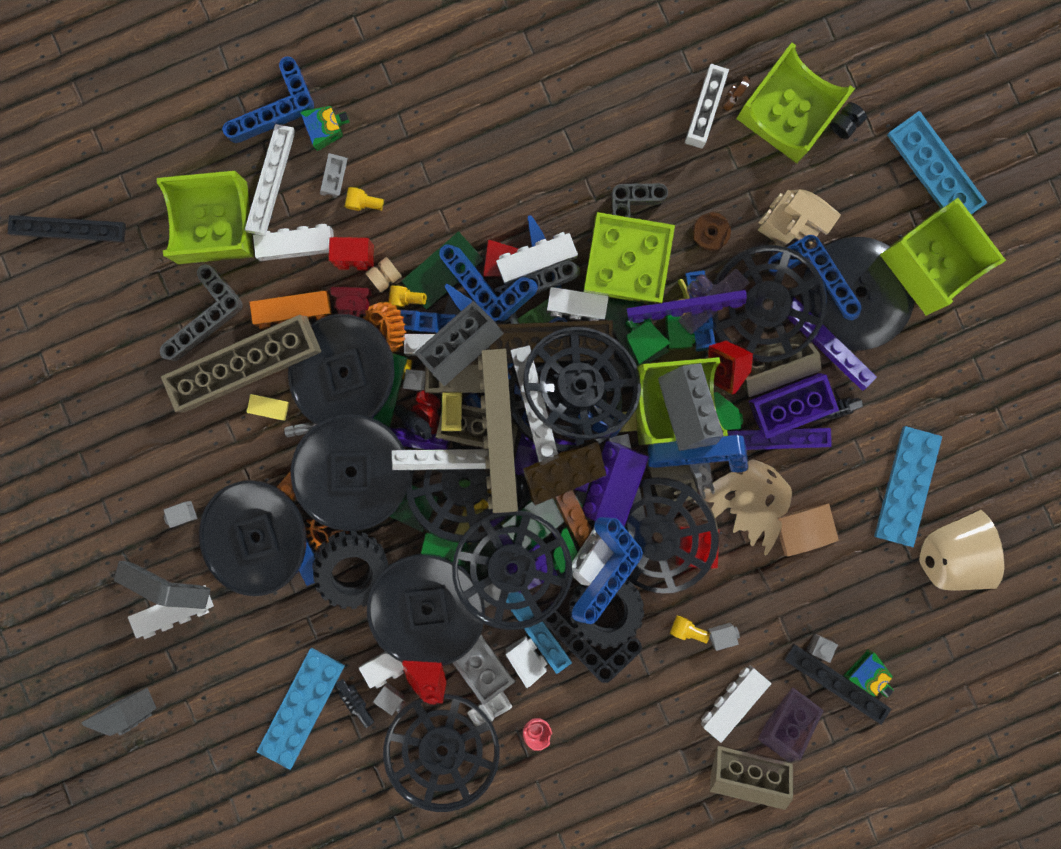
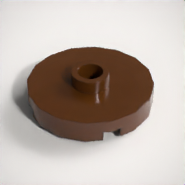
M744 75L737 85H732L727 92L729 96L722 105L723 109L726 111L732 109L736 104L735 102L749 86L751 81L749 77Z
M706 213L695 222L692 231L693 239L698 247L703 250L716 251L727 244L731 235V227L727 219L721 214ZM708 230H713L714 235H709Z

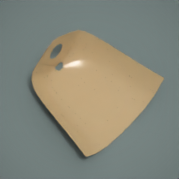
M982 510L932 532L925 539L921 549L920 564L931 582L940 589H996L1002 581L1004 573L1002 544L996 527ZM927 556H931L934 559L935 565L933 568L927 566L925 561ZM942 559H946V560H947V564H946V565H943V560H942Z

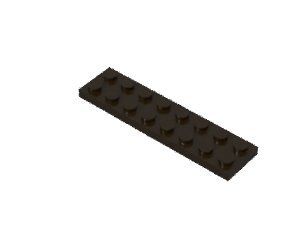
M613 320L497 324L503 335L486 350L506 349L507 363H513L511 350L530 345L532 351L536 344L544 337L564 328H590L603 332L613 338ZM568 336L554 340L543 349L552 357L561 350L571 348V338ZM578 336L579 348L590 349L602 355L609 347L596 339ZM614 353L609 359H614ZM538 354L534 359V362H544ZM580 354V361L596 360L590 356ZM572 355L564 356L557 361H572ZM478 357L469 365H478Z

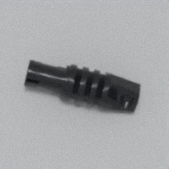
M850 397L836 400L839 411L811 422L825 418L832 420L852 414L853 410L863 407L862 400L859 398L850 399Z
M403 405L396 406L394 410L395 415L402 419L405 427L424 440L432 437L430 425L414 411L407 410Z
M341 679L336 683L341 691L338 694L351 714L356 715L365 728L369 727L375 721L365 708V701L353 684L348 686L345 680Z

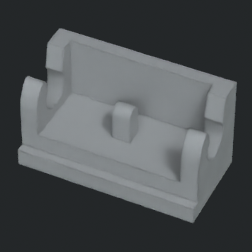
M328 154L320 195L326 196L329 194L334 198L340 196L348 158Z
M709 463L690 464L689 467L697 492L706 499L704 489L709 488L712 494L715 493L711 482V467Z

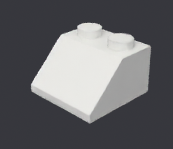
M524 636L506 648V656L526 688H528L547 672L545 666L548 664L542 655L539 656L535 651L537 646L533 640H528L527 636Z

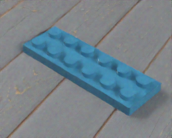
M920 111L887 134L890 141L940 209L959 198L970 214H973L987 203Z
M903 426L874 537L914 547L942 436Z
M313 648L309 650L257 753L289 770L292 769L345 667L344 664Z

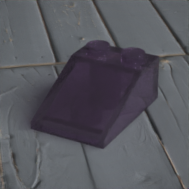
M791 688L766 722L758 740L788 762L801 760L824 710L800 692Z

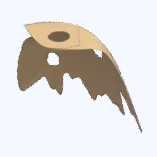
M753 459L748 461V470L743 472L742 475L731 472L712 483L715 489L714 494L711 493L709 488L704 489L703 491L706 496L704 500L706 502H714L711 510L715 518L726 508H731L730 513L737 514L733 533L738 530H748L751 546H754L764 531L765 537L762 546H766L764 555H767L782 528V523L778 520V517L787 513L791 503L792 490L789 484L773 467ZM767 469L774 472L777 478L772 477L767 472ZM767 479L771 480L773 483L768 484ZM735 491V497L732 500L725 499V495L728 492ZM772 494L775 497L774 501L767 507L765 504L766 498Z

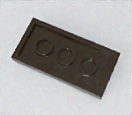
M596 439L523 468L531 500L535 506L606 476L599 442Z

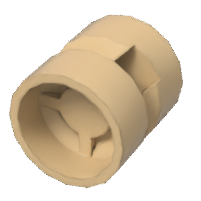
M387 257L378 263L379 267H372L366 272V275L381 293L389 287V282L394 283L402 277Z

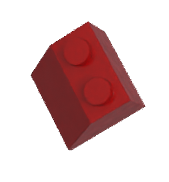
M728 341L710 345L708 358H720V364L717 365L714 374V385L731 394H735L752 370L753 353Z
M403 661L402 665L408 684L423 702L428 704L443 703L446 678L442 663Z

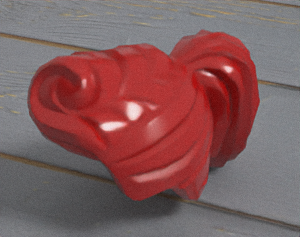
M425 390L417 393L416 400L418 404L412 408V411L430 425L431 434H437L440 415L437 410L441 404L440 399L436 395L425 393Z

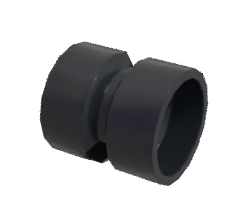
M849 102L841 110V114H838L830 122V127L837 136L848 140L856 131V128H859L867 119V115L859 105Z

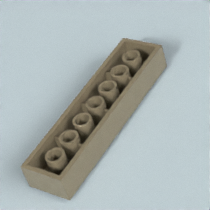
M298 315L161 376V379L175 412H187L322 351L308 318Z
M506 349L482 350V356H478L479 370H483V376H479L480 390L484 389V396H481V409L486 411V416H482L483 429H487V436L483 438L484 449H488L489 456H485L486 469H490V476L486 477L487 489H491V497H488V508L492 509L493 513L516 512L518 508Z

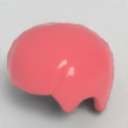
M534 718L525 724L522 735L529 748L534 751H542L550 745L552 731L548 722L541 718Z

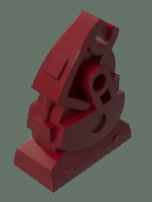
M331 287V295L337 297L335 309H337L338 314H349L361 318L366 316L365 311L369 310L370 302L368 298L372 295V290L370 288Z

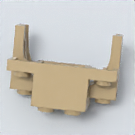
M801 189L787 190L784 194L780 193L769 206L771 209L758 222L761 224L758 231L775 242L774 245L784 247L793 239L799 241L807 235H815L817 237L820 231L827 235L841 214L823 199L809 191ZM808 242L805 247L809 248L813 242Z

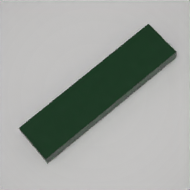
M393 353L395 370L392 390L383 408L373 418L389 428L408 359Z

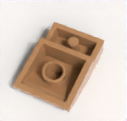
M829 503L778 517V520L782 523L779 537L784 555L787 557L839 541Z

